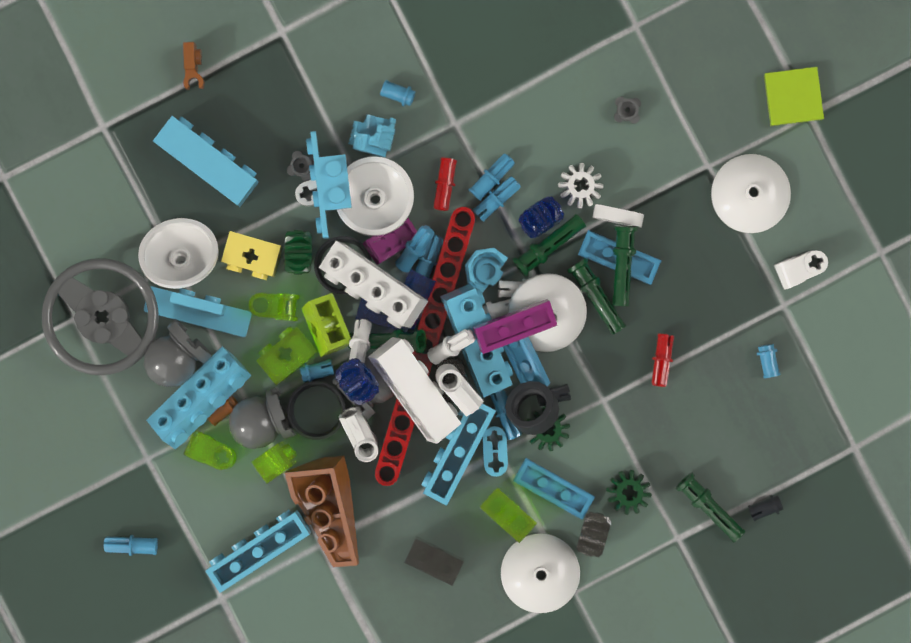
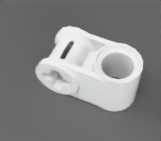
M812 250L775 264L774 267L785 290L824 272L828 266V259L823 252ZM812 255L814 258H820L817 269L809 267L808 263L812 261Z

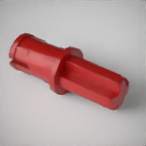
M441 157L438 181H435L437 188L433 207L439 211H448L452 187H455L453 180L457 160Z
M658 334L655 357H652V360H655L652 376V385L667 386L670 363H673L671 359L675 338L673 335Z

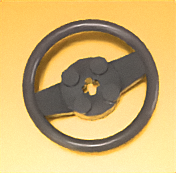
M88 259L70 266L54 280L43 302L42 328L48 345L63 363L85 374L111 375L133 366L145 355L150 343L154 341L158 329V305L150 285L135 269L112 259ZM107 269L121 273L132 280L143 294L148 309V324L143 339L130 323V309L122 297L113 292L94 291L73 277L88 270ZM59 294L75 312L74 321L78 330L85 338L100 344L110 343L126 354L127 357L115 363L95 365L85 363L70 355L58 341L53 328L52 312L57 295ZM107 311L109 313L106 316L109 318L108 322L99 323L97 320L99 318L97 316L98 313Z

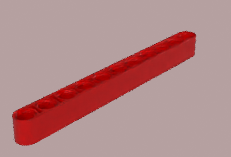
M467 207L457 208L451 216L426 299L428 303L424 307L418 329L424 330L426 338L432 342L433 347L439 344L447 317L443 303L434 301L433 292L438 288H443L448 293L455 290L475 223L474 213ZM462 212L467 213L471 218L470 224L465 227L459 226L455 221L456 216ZM452 238H459L463 242V248L459 252H452L448 248V242ZM445 263H451L455 266L456 272L450 278L442 276L440 272L441 266ZM431 313L437 314L441 320L440 325L434 329L427 327L425 323L426 317ZM414 351L412 353L413 356L427 367L429 371L427 375L429 377L433 363L429 360L428 354L416 353ZM398 399L395 403L375 470L376 480L383 486L393 485L397 481L415 424ZM399 415H405L410 420V426L405 430H400L395 425V419ZM393 440L400 442L403 447L402 452L399 455L390 454L387 449L389 442ZM390 466L393 468L395 476L392 480L387 481L381 478L380 470L382 467Z

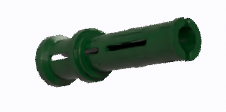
M575 214L541 242L530 244V249L518 258H512V262L521 274L527 278L531 270L540 263L545 264L547 262V256L583 228H586L585 223L578 214Z
M614 225V230L617 231L616 247L613 248L614 255H616L612 305L629 306L632 256L636 254L634 241L635 232L638 231V227Z
M586 257L567 269L568 274L572 273L580 286L579 290L583 294L586 293L607 325V328L614 335L625 328L626 324L620 318L601 288V279L599 276L596 277L587 264L588 259Z
M397 329L392 333H370L369 335L370 349L380 348L392 337L407 340L416 353H423L426 349L427 338L422 329H417L414 332H404L402 329ZM354 332L349 333L350 337H353Z
M693 472L686 475L675 489L678 492L682 491L692 501L691 505L694 508L700 507L733 543L738 541L744 535L745 530L711 497V491L708 488L705 489L694 478L695 474Z

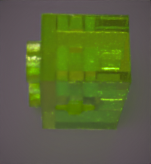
M291 326L278 336L281 340L277 344L272 346L269 343L258 352L261 357L256 360L257 363L276 385L283 382L319 352L299 327H296L294 330ZM282 348L292 349L290 360L280 359Z
M281 441L251 463L267 484L295 465L297 462L294 458L297 457V454L289 443L284 445Z
M498 486L479 505L488 516L518 543L537 524L535 519Z

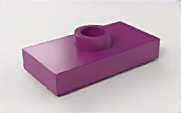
M407 218L396 230L385 235L373 236L366 240L363 245L376 265H379L405 249L406 242L412 240L417 230L410 219Z

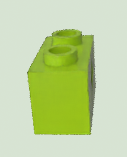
M333 293L308 301L301 308L321 357L345 349L349 345L351 337Z

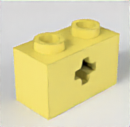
M230 231L221 262L227 264L226 269L242 273V269L253 271V277L267 280L268 276L275 277L283 247ZM255 250L254 254L258 256V260H252L251 264H248L249 260L245 258V254Z

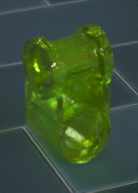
M257 293L249 300V310L258 317L298 321L296 308L300 295ZM258 298H265L268 302V309L263 313H258L254 309V301ZM289 301L288 313L286 314V304Z
M197 430L192 433L183 452L185 456L219 470L233 467L237 460V455L233 448ZM226 451V457L229 458V461L220 464L221 459L217 457L218 453Z

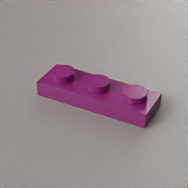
M548 299L474 326L473 330L480 351L484 354L558 325L551 303Z

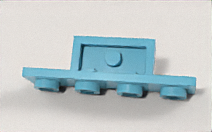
M312 131L310 132L311 138L306 139L308 155L313 154L314 165H309L311 181L316 180L317 191H312L314 207H319L320 217L316 218L317 234L322 233L323 239H328L326 211L352 208L346 155L319 157L317 133Z
M151 286L156 297L159 316L241 337L247 336L252 317L250 311L220 304V298L209 295L205 296V300L194 297L196 292L180 288L179 293ZM145 302L144 311L148 312L147 305Z

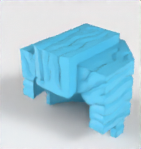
M366 114L364 122L354 121L349 139L350 142L348 143L353 145V149L379 157H385L386 152L391 151L396 131V119H384Z
M495 248L476 250L465 264L467 284L472 285L476 290L480 289L482 293L488 285L495 286L503 274L500 269L508 258Z

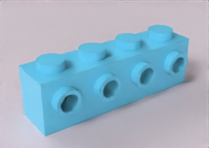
M171 116L153 142L241 207L259 183L254 178L257 173L245 164L240 168L233 162L236 158L224 148L221 152L212 146L215 141L203 132L199 136L191 130L194 125L182 116L178 120Z
M468 284L440 296L455 335L464 329H471L473 331L475 341L461 349L478 393L486 397L513 385L510 376H513L512 369L508 361L504 362L501 353L504 352L503 347L484 354L480 351L473 327L492 320L490 314H485L482 307L485 304V300L480 289L476 290L472 285Z
M222 346L146 421L162 441L176 450L181 444L186 442L188 437L199 426L206 422L207 418L224 405L226 400L237 389L241 388L252 375L232 353Z
M482 403L478 410L468 416H465L461 410L459 411L458 415L462 416L460 420L461 425L446 436L450 441L446 449L440 447L433 461L437 463L434 472H427L421 484L425 487L423 494L447 506L496 412L495 409Z
M290 510L285 511L276 517L277 524L270 528L267 524L253 532L256 536L254 539L247 542L244 538L231 547L234 552L225 557L221 553L209 561L211 567L205 571L219 593L311 534L310 528L298 510L293 513Z

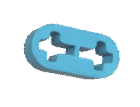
M498 426L487 428L483 435L484 467L489 475L495 477L503 475L508 467L507 437L504 430ZM494 430L497 431L498 435H502V440L497 442L498 450H493L492 442L487 441V436H490ZM493 453H498V460L504 463L503 466L499 467L498 472H494L492 467H488V462H493Z

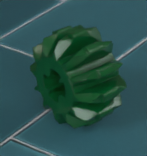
M287 231L285 234L286 272L293 273L294 275L309 273L312 264V235L309 231Z
M536 410L532 412L536 418L540 416ZM563 413L557 418L554 423L555 428H552L554 433L551 436L547 433L544 435L540 433L531 438L529 442L534 444L540 439L538 450H542L546 442L548 443V450L550 452L553 451L552 442L554 441L561 448L563 443L558 438L560 436L565 439L569 438L567 433L561 432L562 429L570 428L569 423L560 424L566 418V415Z
M629 470L628 478L625 477L623 471H619L618 474L621 481L611 477L610 481L616 487H607L606 491L615 493V495L610 496L607 500L609 503L618 500L614 506L616 511L620 510L624 505V514L628 515L630 506H632L633 511L638 514L640 512L637 506L638 503L643 507L648 506L647 502L642 500V498H650L652 494L650 492H643V489L651 485L649 482L640 484L644 478V475L641 473L634 480V470ZM631 485V488L636 491L634 497L631 495V499H627L626 495L622 493L623 489H627L626 486Z

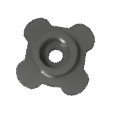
M620 96L615 100L617 112L614 114V119L616 122L630 121L632 124H636L640 120L638 112L641 101L638 98L625 99ZM625 108H629L630 112H625Z
M295 151L292 154L291 165L287 167V173L290 176L297 175L303 181H308L311 179L309 165H314L313 156L307 157L302 155L300 151ZM301 163L304 164V168H300L299 165Z

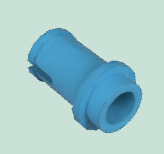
M386 80L382 86L380 96L400 102L405 107L406 105L411 106L416 91H413L410 86L405 88Z
M774 344L759 346L757 355H760L763 377L771 378L781 375L775 354L778 350L774 348Z
M330 359L310 365L304 363V366L300 367L303 383L334 375Z

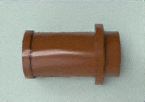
M231 395L224 405L219 407L207 419L212 425L216 426L232 413L234 406L238 404L237 400Z

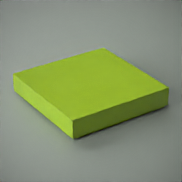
M817 67L764 74L770 127L824 119Z

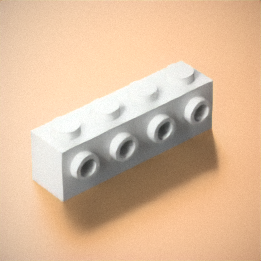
M335 241L319 266L320 269L326 272L324 275L326 279L336 285L339 282L347 287L345 289L346 293L356 299L362 297L367 301L366 306L377 314L382 311L389 316L387 321L399 329L401 326L411 328L428 303L422 296L345 243Z
M392 337L368 356V358L426 440L438 444L461 425V422L456 417L458 412L451 403H446L442 397L444 392L440 386L430 380L427 375L429 373L427 367L413 356L414 349L405 339Z

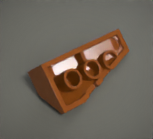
M345 457L318 458L287 470L285 476L290 496L295 505L298 504L305 515L304 520L307 525H311L318 536L317 541L333 567L357 566L359 564L351 484Z

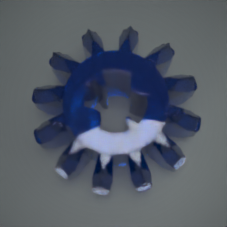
M549 196L537 201L525 210L519 217V223L525 234L527 233L530 238H536L559 224L564 218L561 205L553 196Z
M352 358L340 365V368L335 371L339 387L342 388L350 401H353L355 404L363 405L371 401L379 393V383L375 380V376L366 367L365 363L359 359Z

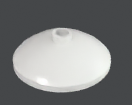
M757 154L741 155L725 163L717 172L711 189L712 204L718 217L730 228L743 233H758L776 225L785 215L791 198L789 180L783 169L770 158ZM754 187L758 190L756 197L750 196V188Z
M383 157L362 158L347 167L352 208L337 210L342 221L355 232L368 236L385 235L399 228L408 218L414 202L413 186L405 170L394 161ZM373 196L380 197V201L377 204L371 203L370 200Z
M176 218L156 225L145 235L139 247L138 258L143 273L150 281L162 287L176 289L192 286L207 277L216 265L219 250L214 234L206 225L193 219Z
M540 274L527 279L515 290L509 302L508 313L548 299L558 326L529 336V339L535 351L552 352L568 346L579 336L586 321L587 308L583 294L572 281L557 274Z
M537 533L519 539L508 549L502 561L501 580L506 594L517 606L534 613H547L561 608L573 597L579 585L580 567L574 551L566 542L550 534ZM539 570L546 572V577L543 580H539L536 577V573Z

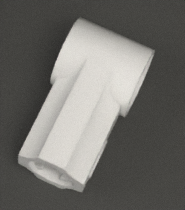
M443 364L437 369L435 376L440 388L451 398L465 416L473 414L480 408L484 402L483 399L454 365ZM447 373H454L456 377L452 383L445 384L442 382L443 377Z
M351 407L339 415V420L354 448L355 456L362 462H370L378 455L377 437L371 431L364 415L361 413L360 407ZM363 443L372 444V446L368 449H362L360 447V445H362Z

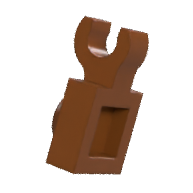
M183 42L184 87L186 90H190V81L197 79L199 81V88L204 89V79L197 73L198 65H202L201 49H197V45L194 42Z

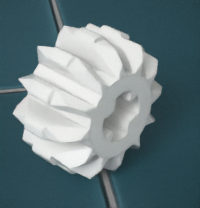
M584 163L579 164V172H576L575 167L570 165L568 168L572 176L563 172L561 177L568 182L558 183L559 188H567L566 191L560 194L561 198L570 195L571 198L567 203L569 206L573 204L575 199L578 200V208L583 207V199H585L588 206H592L593 201L590 195L595 199L601 197L598 192L594 191V189H603V184L594 182L601 178V174L598 173L592 177L590 174L594 170L593 166H590L587 172H584ZM582 179L587 182L585 186H588L587 191L582 189L580 192H577L575 190L577 185H574V181L580 182Z

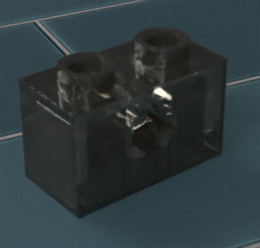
M416 536L404 563L453 586L464 563V559Z

